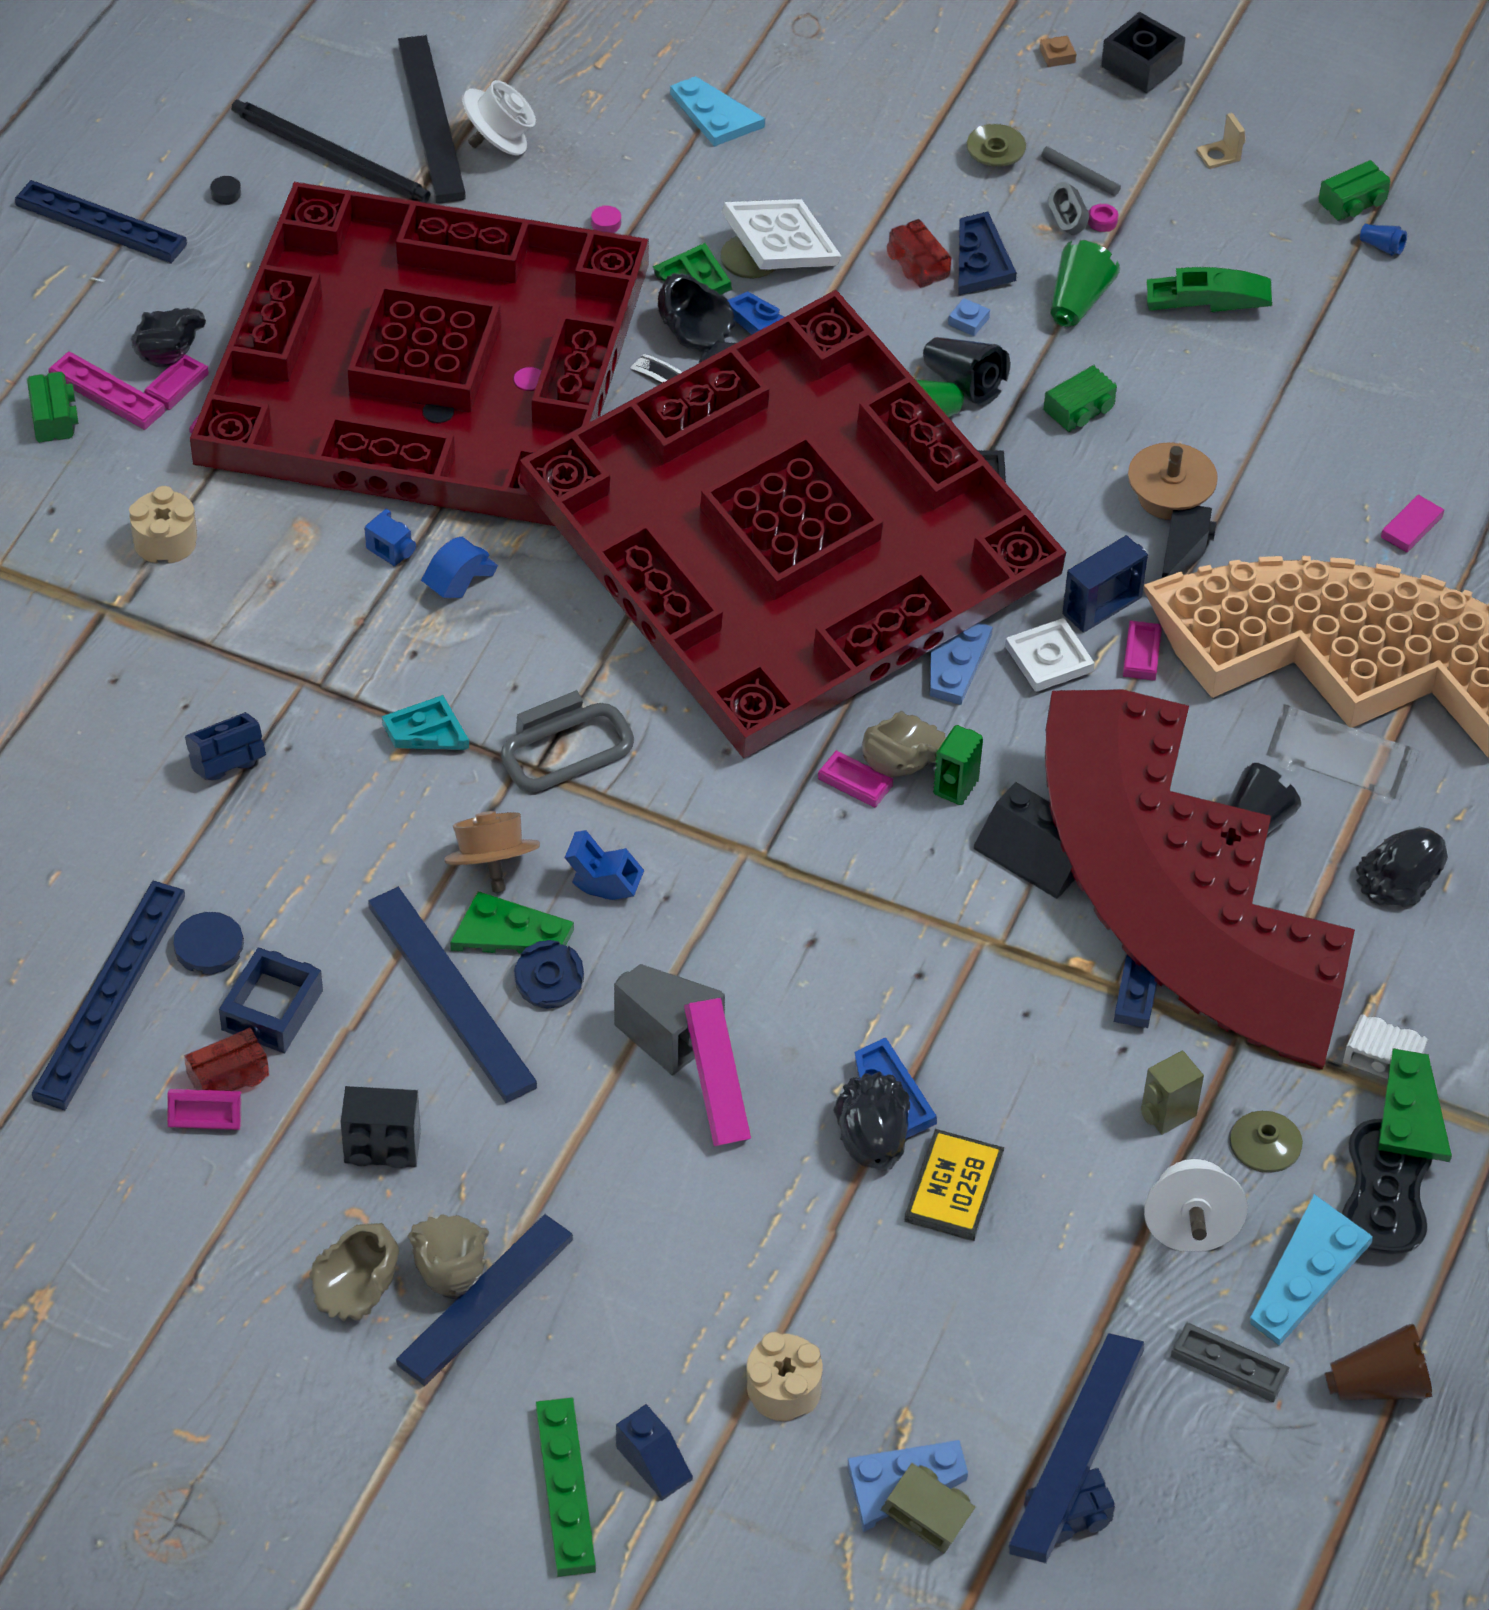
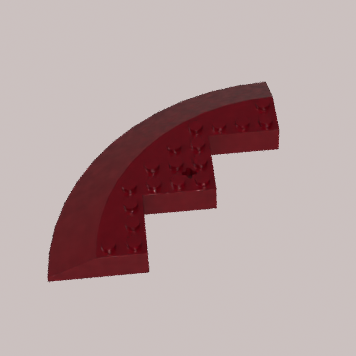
M1124 689L1052 691L1045 728V778L1050 797L1049 807L1054 825L1057 827L1061 839L1060 846L1063 853L1066 852L1072 865L1071 871L1081 891H1085L1094 905L1093 910L1107 930H1112L1123 944L1122 949L1139 966L1143 965L1155 976L1154 981L1161 987L1163 985L1168 987L1179 996V1001L1198 1015L1202 1012L1218 1022L1217 1026L1227 1032L1230 1029L1248 1038L1247 1042L1261 1047L1262 1044L1278 1051L1279 1056L1323 1069L1343 992L1355 929L1252 904L1271 816L1170 791L1189 705Z

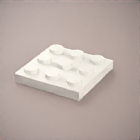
M802 199L724 203L721 211L760 269L838 266L841 258L840 253Z

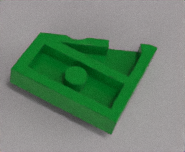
M706 243L653 266L655 276L664 282L667 276H671L672 273L690 274L700 283L719 293V295L733 290L730 279Z

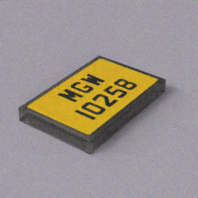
M935 1129L909 1201L904 1222L975 1241L1005 1147Z

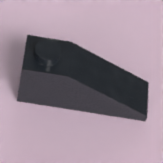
M1196 506L1189 509L1173 510L1162 578L1178 572H1182L1185 575L1204 555L1207 540L1214 541L1217 522L1210 521L1212 508Z

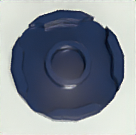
M203 912L192 915L180 924L175 931L173 945L177 960L186 969L202 971V974H215L223 972L236 964L244 947V938L240 925L232 917L220 912Z
M546 940L536 942L525 948L515 965L516 988L523 999L534 1006L546 1009L562 1007L573 1001L582 989L584 982L583 962L576 950L570 946L567 947L560 944L559 941Z

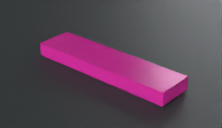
M70 351L48 369L49 373L63 372L66 384L72 383L74 391L143 430H146L165 413V405Z
M721 998L686 1004L684 1009L714 1146L751 1139Z

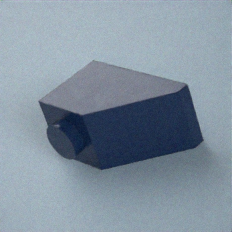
M647 1404L616 1424V1448L662 1501L693 1480V1476L670 1430Z

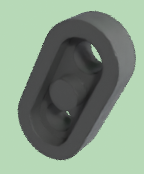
M1066 182L1056 185L1048 198L1049 207L1059 227L1071 235H1076L1087 226L1089 212L1076 188Z

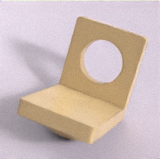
M1233 113L1226 115L1223 140L1197 147L1196 151L1208 169L1241 161L1243 144L1246 142L1245 130ZM1217 150L1222 152L1224 157L1213 159L1208 156V152Z

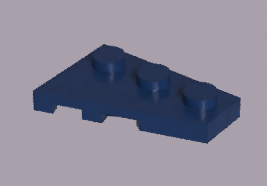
M989 212L959 218V295L1017 281V272Z

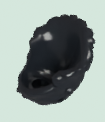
M672 273L671 276H667L658 292V311L663 323L668 325L681 345L691 349L699 348L700 351H709L716 342H724L725 338L730 337V330L735 326L733 321L735 316L726 297L719 295V293L707 285L700 283L690 274Z
M175 308L164 312H143L142 321L137 325L134 334L131 336L132 348L142 361L152 366L160 367L176 363L189 351L195 339L196 331L205 326V316L200 310L190 308Z
M1416 827L1393 834L1384 839V842L1373 851L1361 857L1362 861L1356 867V872L1360 877L1356 881L1362 885L1361 892L1367 894L1372 903H1377L1378 905L1386 903L1388 905H1401L1402 907L1415 905L1420 902L1421 897L1425 896L1426 891L1431 887L1433 881L1439 877L1448 859L1445 840L1438 833L1425 827Z
M880 1071L873 1075L864 1073L861 1078H851L843 1086L844 1092L836 1099L834 1114L841 1129L840 1139L843 1141L850 1157L862 1166L883 1171L891 1170L902 1157L905 1150L908 1112L910 1110L909 1095L902 1087V1083L896 1081L893 1075L888 1074L884 1076Z

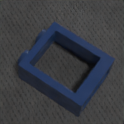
M1125 535L1068 569L1062 614L1079 630L1085 633L1142 598L1148 558L1144 548Z
M258 947L219 1008L221 1030L285 1054L323 992L321 970L310 963H301L287 958L277 951H268ZM262 974L301 987L282 1019L243 1006Z

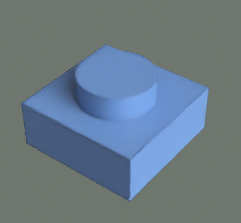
M963 298L949 315L948 325L975 337L990 318V309Z

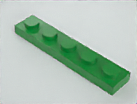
M570 1397L536 1401V1414L557 1577L596 1573L574 1399Z

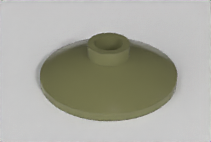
M986 124L970 133L967 139V150L976 161L982 164L1002 167L1014 164L1024 156L1026 141L1019 131L1010 126Z
M738 236L728 240L721 249V262L723 266L736 276L752 279L761 278L776 270L760 269Z
M1254 1111L1242 1116L1234 1124L1231 1131L1230 1144L1237 1159L1245 1166L1256 1171L1271 1173L1285 1170L1297 1161L1302 1150V1136L1297 1126L1287 1117L1272 1111Z

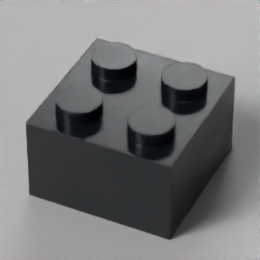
M1139 11L1104 39L1101 67L1147 93L1182 65L1186 37Z
M345 1086L340 1121L344 1163L357 1166L384 1165L393 1168L417 1167L421 1135L418 1090Z

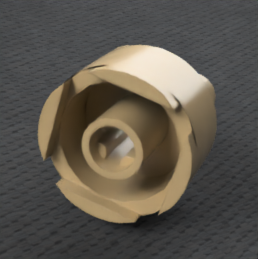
M160 486L154 492L143 495L130 506L129 517L134 549L141 558L152 563H157V560H168V563H176L185 559L194 551L197 540L195 510L192 502L186 496L173 491L169 486Z
M770 1332L752 1349L747 1361V1392L751 1402L760 1414L777 1421H790L803 1414L807 1415L815 1409L822 1393L823 1365L819 1348L797 1335Z

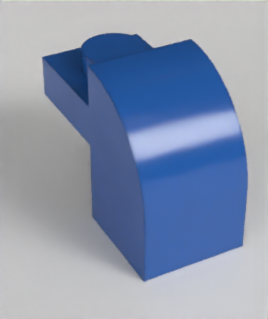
M463 536L457 537L447 542L437 551L421 581L443 598H463L473 576H493L498 565L488 558L489 553L486 550L474 546Z
M587 830L574 833L564 857L576 871L572 881L575 886L589 895L609 900L634 897L644 873V869L627 848L604 852Z

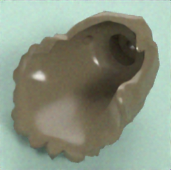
M900 711L895 713L892 718L882 720L878 725L867 728L862 741L863 757L872 770L890 778L910 775L923 769L930 763H936V752L946 739V733L937 730L935 725H929L915 715H907Z
M445 1214L440 1215L437 1219L428 1217L427 1221L419 1222L412 1226V1231L408 1234V1238L413 1246L415 1266L433 1292L447 1297L464 1295L483 1274L484 1264L487 1262L483 1258L484 1243L489 1235L487 1228L479 1227L474 1222H470L469 1219L459 1215L448 1217Z
M383 1223L355 1225L345 1232L337 1243L330 1245L329 1249H324L322 1254L316 1257V1260L312 1263V1271L309 1273V1276L313 1281L314 1302L317 1304V1309L320 1312L328 1313L330 1318L338 1316L344 1322L348 1317L358 1321L363 1315L371 1314V1309L378 1304L384 1291L389 1289L400 1251L396 1240Z

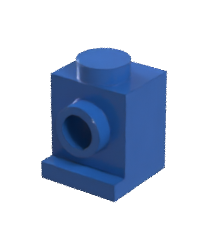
M388 509L383 510L364 526L366 549L394 567L403 559L409 558L416 549V542L411 539V530L402 522L392 519L391 511Z

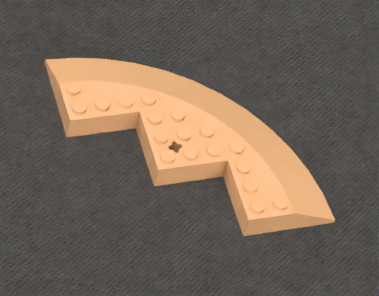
M1283 556L1259 557L1258 562L1250 563L1232 560L1228 562L1227 566L1212 568L1211 565L1198 567L1197 572L1183 575L1182 572H1178L1144 584L1143 590L1175 654L1211 698L1291 663H1295L1350 729L1433 693L1489 758V603L1487 605L1473 598V592L1464 589L1462 593L1458 590L1445 587L1446 582L1422 574L1421 579L1401 573L1400 568L1389 565L1376 564V568L1356 565L1353 559L1330 557V562L1311 560V556H1302L1301 560H1283Z

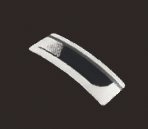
M646 354L642 355L630 367L662 383L682 373V371L674 366Z

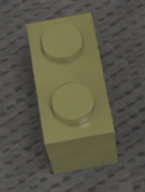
M1183 1050L1147 1070L1141 1113L1146 1122L1154 1125L1162 1135L1197 1116L1204 1074Z
M911 1463L885 1501L881 1511L945 1554L976 1506L970 1503V1498L957 1488L950 1489L938 1481V1476L929 1468L921 1465L918 1467Z

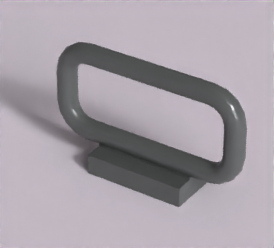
M577 690L517 714L515 731L517 735L508 739L502 747L501 759L503 765L518 787L525 791L538 792L616 761L627 755L634 744V735L622 713L616 707L607 703H595L583 708V699ZM597 716L609 718L620 735L621 742L617 746L536 779L529 778L524 774L514 756L515 751L521 747Z

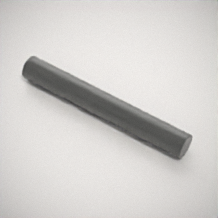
M1048 146L1041 153V157L1114 196L1121 189V185Z

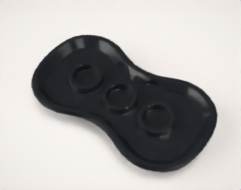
M1382 1119L1367 1120L1353 1130L1349 1139V1153L1356 1171L1354 1190L1347 1200L1342 1214L1373 1236L1372 1244L1366 1250L1383 1254L1410 1252L1423 1242L1427 1234V1218L1420 1200V1186L1433 1159L1378 1150Z

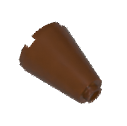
M1405 1325L1330 1363L1331 1371L1325 1372L1330 1395L1337 1393L1339 1400L1427 1399L1433 1397L1424 1353L1422 1354L1420 1346H1417L1420 1339L1415 1325Z

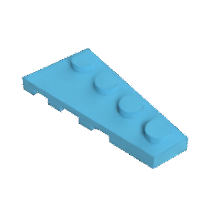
M1314 1194L1250 1317V1324L1280 1346L1372 1244L1373 1236Z

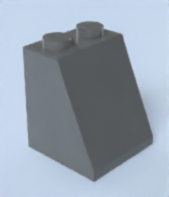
M639 964L630 972L627 971L621 974L614 983V1025L673 1076L695 1059L684 1005L721 998L725 1014V994L720 990Z

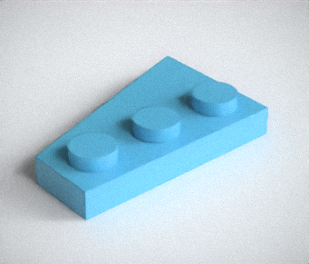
M696 76L670 86V95L714 147L765 127L764 117Z

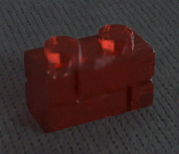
M920 219L908 222L906 226L900 225L891 229L887 252L893 261L897 260L900 263L907 279H913L918 287L923 288L933 284L934 281L939 282L949 277L952 257Z
M251 1028L184 1055L186 1073L196 1090L234 1091L244 1086H256L265 1077L269 1076L267 1056L261 1045L258 1044Z

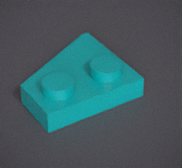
M444 695L382 716V725L395 748L466 750L469 748V739Z

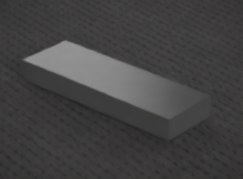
M1186 1322L1171 1352L1172 1358L1271 1402L1275 1401L1290 1369L1289 1366Z

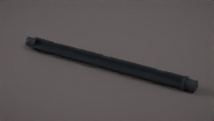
M236 99L231 106V110L239 114L240 118L404 197L427 203L430 199L431 192L422 188L421 184L250 102L244 103Z

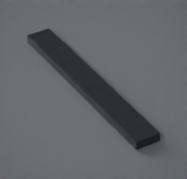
M427 35L398 38L399 51L436 203L465 200V188Z

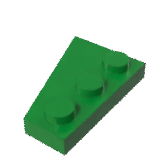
M478 891L450 942L451 951H463L464 947L482 948V952L495 953L496 949L516 950L518 954H521L525 948L532 944L546 940L559 941L560 944L566 946L574 931V922Z
M1393 1048L1378 1150L1450 1162L1452 1154L1429 1054Z

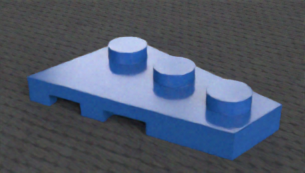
M886 1037L854 1052L858 1077L861 1078L864 1073L873 1075L879 1071L884 1076L890 1074L896 1078V1081L902 1083V1087L908 1093L910 1110L908 1112V1131L905 1139L937 1124V1115Z

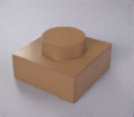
M1068 35L1040 40L1039 49L1048 67L1076 63L1077 54Z

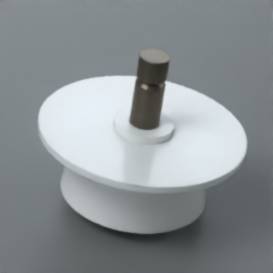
M498 80L493 81L485 92L474 88L466 90L462 96L463 106L469 119L477 129L476 134H473L468 139V143L473 148H477L487 139L505 153L511 155L523 154L527 148L524 133L536 123L534 112L523 96L510 85Z
M1200 1159L1180 1161L1166 1169L1149 1191L1144 1205L1145 1221L1152 1235L1162 1244L1178 1251H1209L1226 1244L1242 1229L1248 1212L1246 1195L1240 1184L1217 1165Z

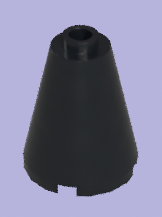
M935 337L923 349L924 363L946 382L956 384L963 392V395L973 403L982 406L991 403L1002 391L998 389L1001 381H1007L1011 365L1009 353L997 344Z
M1252 763L1243 770L1226 805L1271 816L1268 833H1270L1296 814L1297 810L1301 807V798L1291 784L1286 788L1278 781L1282 775L1277 771L1260 763Z

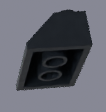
M1015 782L994 805L974 844V849L1058 899L1075 881V878L1071 871L1072 865L1066 852L1063 853L1060 846L1061 839L1058 829L1053 822L1049 807L1050 802Z

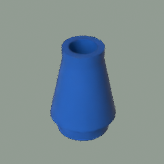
M1365 223L1360 232V241L1366 242L1389 255H1394V253L1401 254L1407 242V231L1402 230L1400 226L1370 225Z

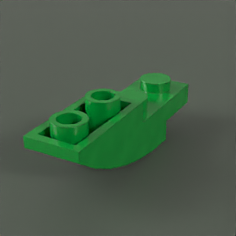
M1176 268V276L1147 279L1148 309L1150 311L1210 304L1211 312L1272 306L1271 278L1228 268Z

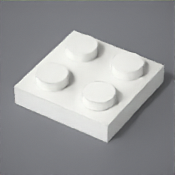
M1064 618L1006 638V649L1035 692L1094 672V661Z

